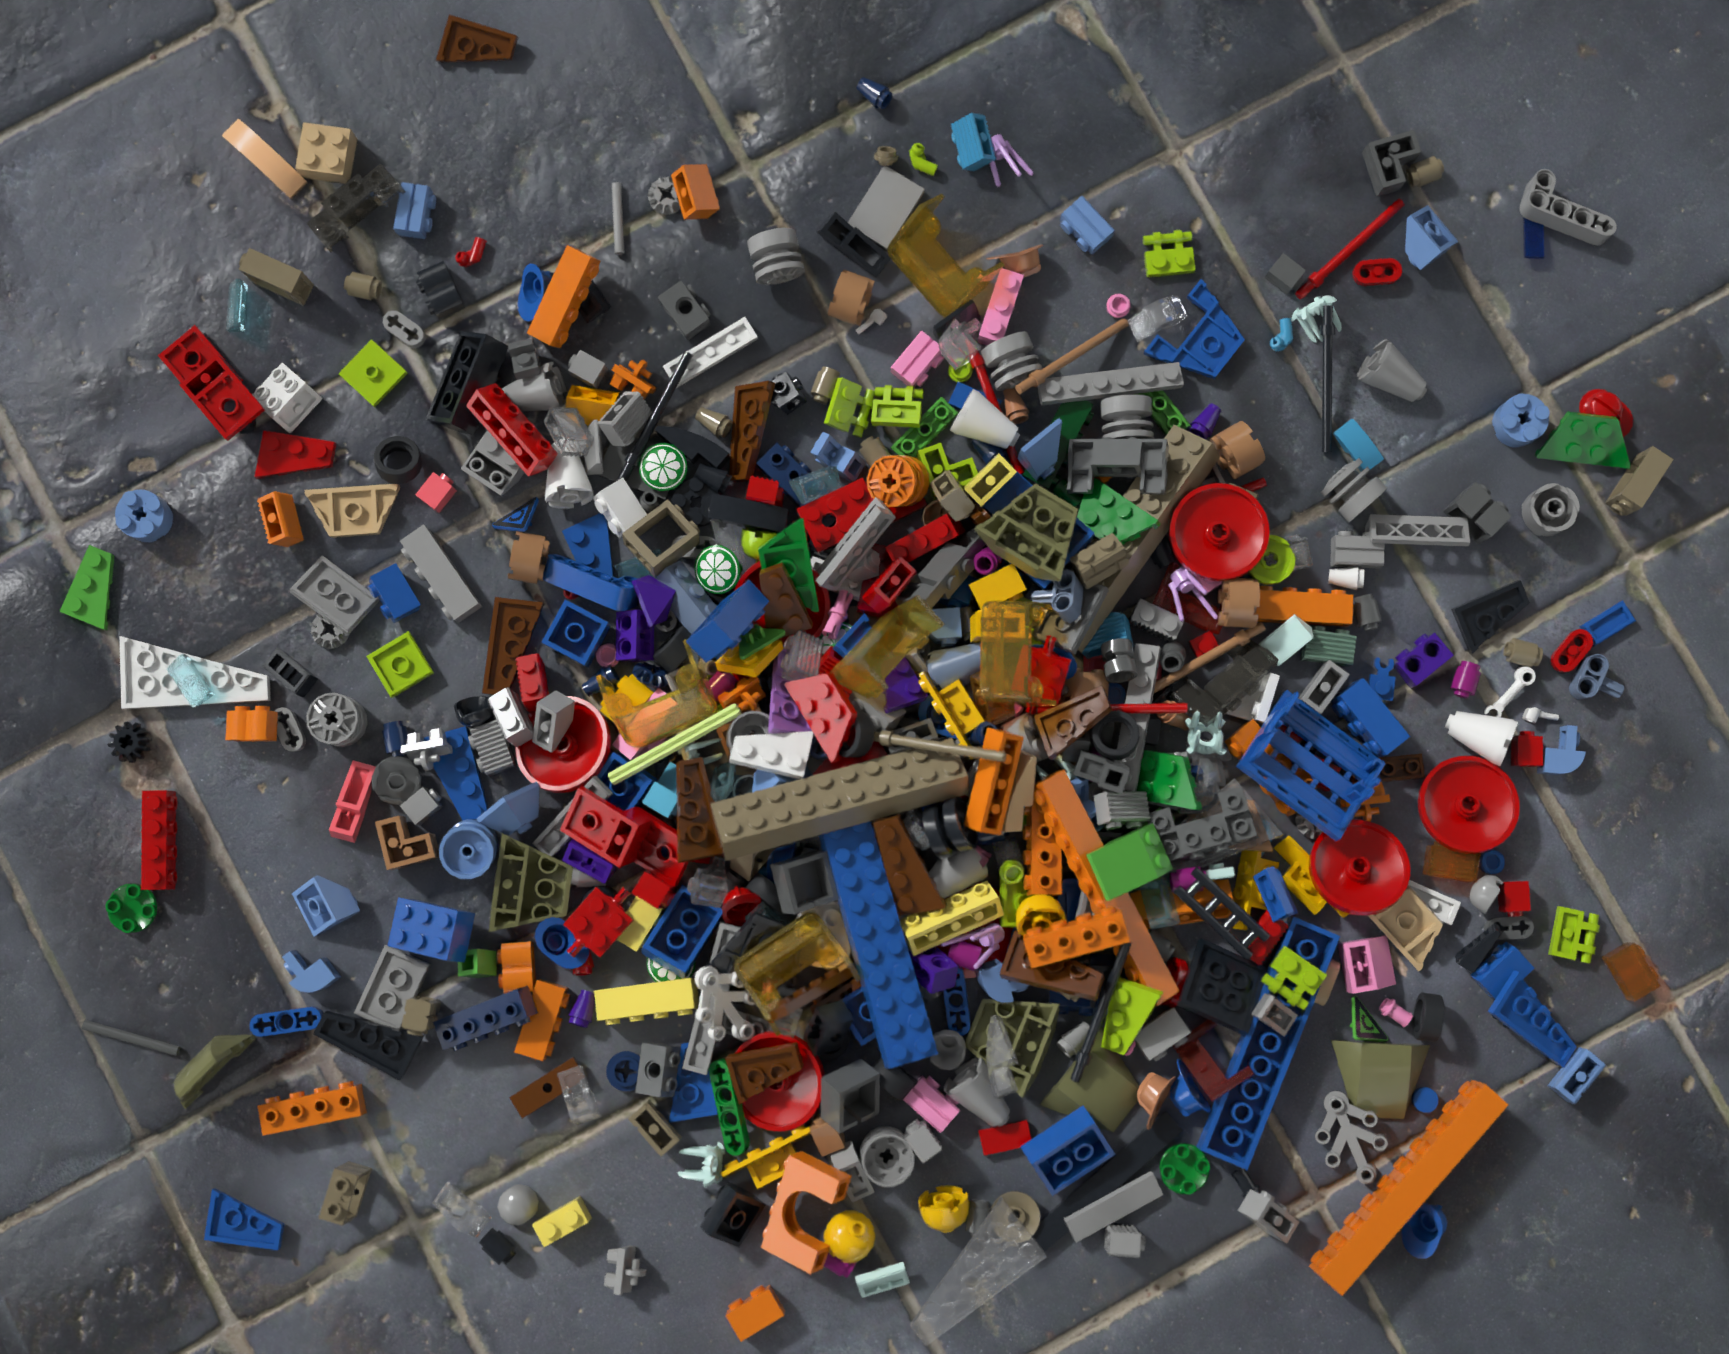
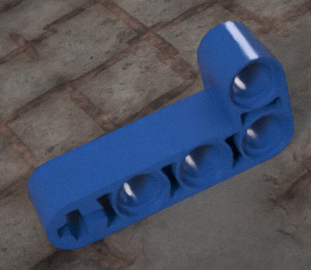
M557 554L548 555L543 574L544 581L613 610L626 611L638 606L639 600L631 582L638 578L631 576L615 578Z

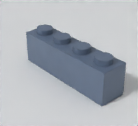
M681 561L666 567L655 578L676 590L670 610L691 634L717 607Z

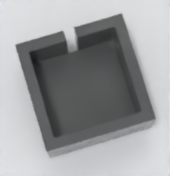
M1475 482L1463 490L1443 512L1448 517L1468 518L1469 536L1477 544H1480L1491 538L1512 516L1508 513L1509 510L1506 505L1500 501L1494 502L1491 499V493L1487 487Z
M814 850L770 864L782 913L797 914L815 908L814 906H821L839 900L827 851Z
M859 1059L822 1077L821 1118L838 1133H841L857 1125L856 1119L863 1122L879 1114L880 1073L865 1061Z

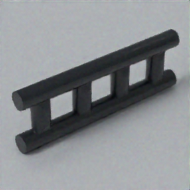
M1196 867L1191 872V875L1196 880L1187 890L1179 885L1174 890V893L1243 958L1248 960L1253 955V952L1248 947L1257 937L1265 942L1270 937V934L1203 871ZM1203 886L1214 895L1205 907L1194 898ZM1221 903L1232 912L1223 924L1212 915ZM1239 920L1250 929L1241 941L1230 932Z

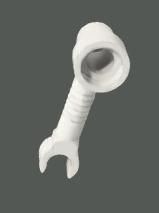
M1526 666L1517 668L1514 673L1515 682L1511 685L1510 689L1493 705L1487 706L1484 714H1487L1491 709H1496V717H1501V712L1524 686H1529L1535 681L1536 675L1534 670ZM1528 672L1530 678L1524 681L1523 675Z

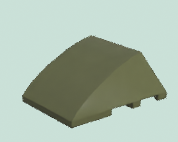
M1034 484L1012 500L1004 509L997 511L993 514V517L975 527L974 530L993 553L1037 579L1060 582L1078 509L1039 485Z
M502 833L492 895L489 932L540 922L551 917L560 918L567 916L573 867Z
M982 999L965 1041L966 1048L977 1058L981 1057L988 1067L1010 1085L1017 1094L1024 1098L1039 1074L1057 1026L1060 1004L1019 1001L1003 1003L992 999Z
M1100 1027L1091 1051L1092 1058L1089 1065L1085 1066L1080 1082L1070 1079L1077 1062L1075 1060L1039 1105L1065 1115H1069L1081 1106H1084L1098 1127L1114 1132L1138 1102L1137 1090L1139 1085L1119 1054L1101 1047L1104 1031Z
M254 1035L215 1036L176 1075L174 1088L181 1105L187 1109L203 1093L201 1088L231 1058L240 1056L253 1043L256 1037Z
M1330 1040L1345 1084L1344 1087L1349 1104L1365 1111H1374L1378 1118L1404 1119L1430 1045Z

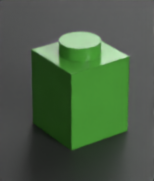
M484 949L467 950L465 962H458V976L468 978L497 976L496 951Z

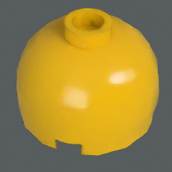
M1039 894L1028 897L1021 902L1016 911V927L1019 935L1021 934L1022 936L1027 934V930L1033 927L1049 928L1052 927L1051 923L1059 920H1066L1067 923L1066 915L1060 903L1049 895Z
M945 1185L936 1187L938 1192L930 1194L929 1190L923 1192L919 1196L918 1204L921 1217L927 1226L943 1233H949L965 1222L969 1212V1199L967 1192L964 1194L961 1187Z
M846 1210L835 1215L827 1224L823 1235L824 1242L830 1246L828 1252L833 1257L836 1256L838 1259L843 1260L841 1262L856 1263L865 1258L873 1248L876 1237L875 1229L870 1219L863 1213L855 1210Z

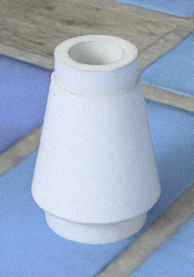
M1358 566L1329 569L1328 584L1353 590L1363 588L1365 570L1358 569Z

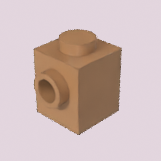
M821 1114L816 1115L813 1120H810V1133L822 1157L845 1148L843 1132L838 1133L821 1118Z

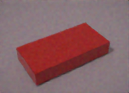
M1027 1119L1004 1124L1000 1127L994 1126L978 1130L984 1156L1021 1148L1022 1145L1031 1140Z

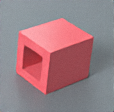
M433 472L415 495L436 512L440 513L457 490L451 486L454 482L442 473L439 477Z

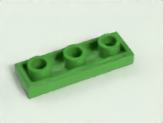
M1163 390L1134 394L1151 397V417L1165 435L1168 434L1173 425L1184 430L1190 428L1191 425ZM1155 402H1161L1163 407H1156Z
M940 397L921 416L920 428L910 427L891 446V450L899 456L908 455L916 458L918 450L926 448L959 413ZM926 427L929 429V432L924 434L920 429Z

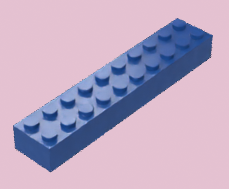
M871 821L818 835L822 850L827 851L839 898L837 900L885 1068H894L938 1054Z
M1288 917L1286 924H1288L1289 928L1285 929L1286 932L1282 933L1283 936L1280 937L1268 965L1267 974L1274 978L1278 973L1270 965L1283 946H1286L1326 973L1340 936L1296 917ZM1287 978L1282 983L1292 991L1297 986ZM1263 984L1259 1001L1264 993L1272 995L1298 1016L1285 1036L1253 1017L1249 1033L1246 1036L1241 1035L1197 1143L1196 1147L1248 1170L1319 988L1314 996L1306 991L1303 992L1301 997L1309 1003L1302 1010L1296 1005L1293 1007L1287 1003L1285 997L1277 992L1274 994L1268 989L1269 986Z

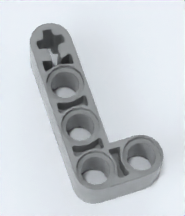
M1541 169L1527 183L1519 208L1521 215L1526 219L1596 246L1605 243L1615 233L1617 225L1611 217L1553 195L1556 177L1552 171Z

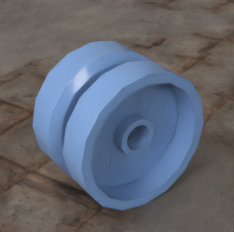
M466 819L456 823L443 837L439 846V858L443 867L451 875L460 879H473L481 876L489 869L498 853V839L495 831L478 823L475 819Z

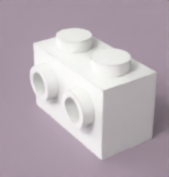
M624 478L604 488L593 497L595 507L605 516L610 530L617 534L619 538L623 537V532L647 515Z

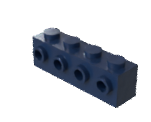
M776 443L757 462V467L770 480H778L780 487L784 488L785 495L798 508L829 494L827 492L828 486L819 478L815 480L810 475L812 471L803 462L798 464L792 458L794 453L786 445L781 447ZM826 515L822 519V523L826 527H833L837 521L833 515Z
M527 985L434 1021L433 1024L442 1049L445 1050L452 1047L453 1051L467 1047L466 1041L473 1039L474 1043L489 1038L487 1034L494 1031L495 1035L510 1030L508 1025L516 1023L518 1027L531 1022L530 1016L538 1014V1011Z

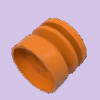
M908 455L883 456L874 462L867 476V487L873 499L875 497L881 499L887 507L915 505L927 494L930 484L929 473L925 465L917 458ZM892 478L896 479V484L892 483Z

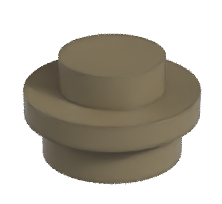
M881 146L877 148L874 159L880 165L890 166L893 162L898 161V155L895 148Z

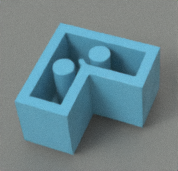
M669 762L659 781L654 782L642 803L671 820L674 816L677 817L676 765Z

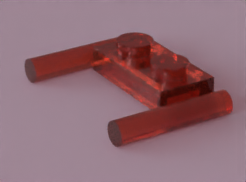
M1172 562L1168 565L1152 604L1178 615L1172 591L1168 586L1172 582L1170 579L1171 574L1179 567L1178 564ZM1178 591L1185 619L1184 622L1204 631L1210 630L1213 634L1219 635L1222 626L1218 625V619L1215 620L1199 599ZM1210 604L1215 613L1219 615V611H1222V604L1219 609Z
M1207 1020L1190 1031L1191 1033L1186 1036L1188 1038L1186 1042L1178 1047H1175L1173 1044L1172 1047L1205 1094L1213 1102L1254 1075V1073L1247 1066L1229 1079H1226L1198 1040L1199 1037L1218 1026L1217 1023Z

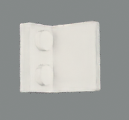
M283 363L274 369L271 375L253 393V396L265 408V412L290 434L323 399Z
M1228 664L1214 709L1247 721L1254 719L1257 724L1261 725L1267 719L1280 676L1273 673L1264 675Z

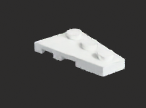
M813 732L735 736L729 763L791 778L803 779Z

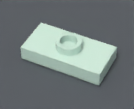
M1224 863L1209 865V870H1205L1206 875L1211 880L1235 876L1234 868L1224 867Z
M903 1262L877 1268L874 1271L855 1276L862 1298L910 1283Z

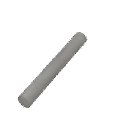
M614 182L612 183L614 248L616 255L624 254L621 183Z

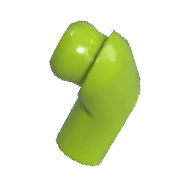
M913 144L909 152L913 167L934 176L938 165L926 160L925 148L922 144Z

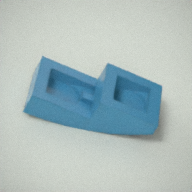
M1350 419L1333 433L1345 453H1349L1354 461L1358 458L1363 461L1358 466L1361 472L1367 466L1371 470L1384 460L1377 447L1354 419Z

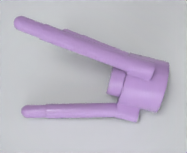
M1001 134L991 137L992 147L994 148L997 160L1005 158L1016 175L1020 177L1021 172L1008 154L1010 153L1029 175H1033V171L1013 150L1009 142L1004 140ZM995 161L989 164L996 186L999 187L1001 183Z
M1185 567L1175 570L1170 576L1172 582L1168 586L1173 594L1179 620L1181 622L1184 621L1178 591L1187 593L1191 590L1211 616L1217 620L1218 615L1202 595L1207 594L1206 589Z
M992 923L985 928L982 927L976 931L950 939L941 945L946 946L969 938L972 941L979 939L980 943L983 946H988L989 949L975 963L974 969H978L994 951L1000 948L999 942L1004 939L1005 935L1003 928L998 923Z

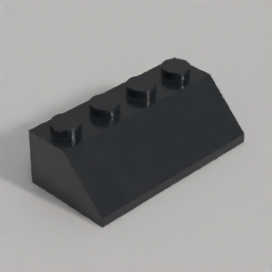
M461 331L426 420L460 433L474 435L475 430L480 425V421L466 405L476 389L497 382L498 372L506 359L508 345L487 334Z

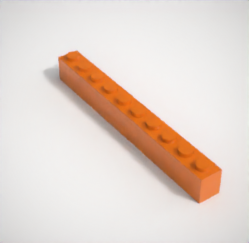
M1065 770L1051 773L1034 784L1033 798L1044 813L1045 822L1052 828L1056 837V843L1063 850L1068 866L1074 871L1079 881L1080 889L1086 894L1090 902L1092 912L1096 915L1101 913V909L1115 906V909L1121 908L1130 942H1132L1123 966L1125 975L1130 981L1163 991L1164 993L1155 1005L1158 1006L1179 992V989L1129 893H1124L1112 900L1106 901L1086 856L1088 853L1102 847L1103 843ZM1120 945L1113 946L1115 956H1117Z

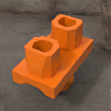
M631 360L628 367L633 369V372L622 365L615 364L612 371L615 373L610 385L618 390L623 391L628 381L635 385L631 392L641 393V396L644 397L643 399L648 394H653L656 390L655 386L641 378L642 375L649 379L652 374L646 370L648 362L645 360H641L638 364Z
M751 677L749 679L742 678L737 682L734 690L730 693L724 692L720 694L718 700L723 709L732 704H737L741 713H744L746 710H757L756 703L766 697L759 684L758 677Z
M1382 782L1372 788L1375 790L1373 795L1362 802L1361 809L1357 810L1354 817L1362 816L1363 820L1371 822L1372 815H1377L1380 811L1379 807L1371 808L1370 804L1390 802V795H1385ZM1340 800L1341 807H1349L1351 805L1345 800Z

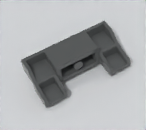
M1110 437L1102 439H1070L1068 448V494H1093L1095 477H1141V494H1166L1169 450L1167 439H1138L1135 437H1128L1126 439H1113Z
M971 529L969 532L962 533L949 540L944 546H938L939 552L918 575L921 583L909 582L907 590L901 597L898 596L895 599L896 604L912 610H916L919 606L931 610L941 597L949 599L974 570V557L983 549L986 543L974 529Z
M1242 786L1218 793L1223 810L1219 814L1177 826L1175 825L1170 807L1149 814L1150 820L1148 825L1154 824L1170 863L1186 858L1198 860L1205 857L1207 852L1222 853L1228 851L1229 846L1258 838Z

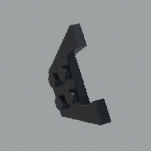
M754 912L708 966L715 968L719 974H730L735 960L738 959L780 975V978L773 991L772 999L780 1001L787 996L793 998L792 993L795 992V986L797 985L796 973L797 962H799L801 930Z

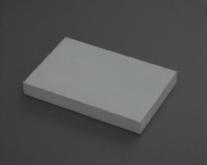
M883 166L848 223L853 228L857 227L875 244L888 251L924 194L925 189L889 167Z
M321 556L290 588L292 595L347 636L379 602L378 597L374 598L367 588L324 556Z
M385 945L354 1014L374 1023L402 1029L403 1015L406 1014L404 1011L406 1000L417 997L431 964Z

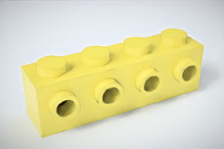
M985 881L945 899L946 908L913 913L900 919L906 945L913 956L1004 916L999 896L989 882Z
M695 978L594 991L597 1021H605L606 1025L620 1024V1019L629 1018L630 1022L643 1021L645 1015H653L654 1019L669 1017L668 1012L676 1011L678 1016L693 1014L692 1009H698L699 1006L698 986L695 983Z

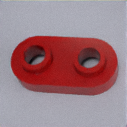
M1393 258L1363 260L1354 267L1352 277L1361 286L1393 284L1400 278L1402 266ZM1385 269L1390 270L1391 273H1392V275H1391V276H1387V275L1385 274L1384 270H1385ZM1365 271L1368 277H1362L1360 272Z
M1584 629L1570 632L1551 655L1552 667L1560 673L1572 671L1592 648V635ZM1576 638L1580 639V646L1575 645L1574 641ZM1561 656L1566 659L1565 665H1562L1559 661Z
M1176 957L1171 958L1166 966L1179 992L1161 1003V1005L1170 1008L1177 1006L1189 969L1185 960Z

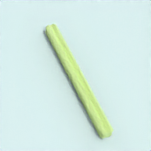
M737 704L730 705L608 774L609 780L613 785L622 782L742 714Z

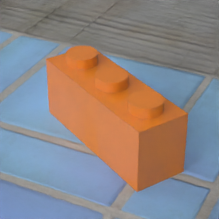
M542 979L536 981L532 998L538 1014L530 1016L531 1022L523 1024L515 1053L541 1061L546 1060L547 1056H552L555 1048V1042L552 1041L555 1032L559 1033L563 1022L560 1014L562 1008H567L570 1000V994H567L568 987Z

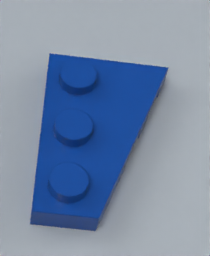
M602 513L562 530L576 562L614 577L608 522Z

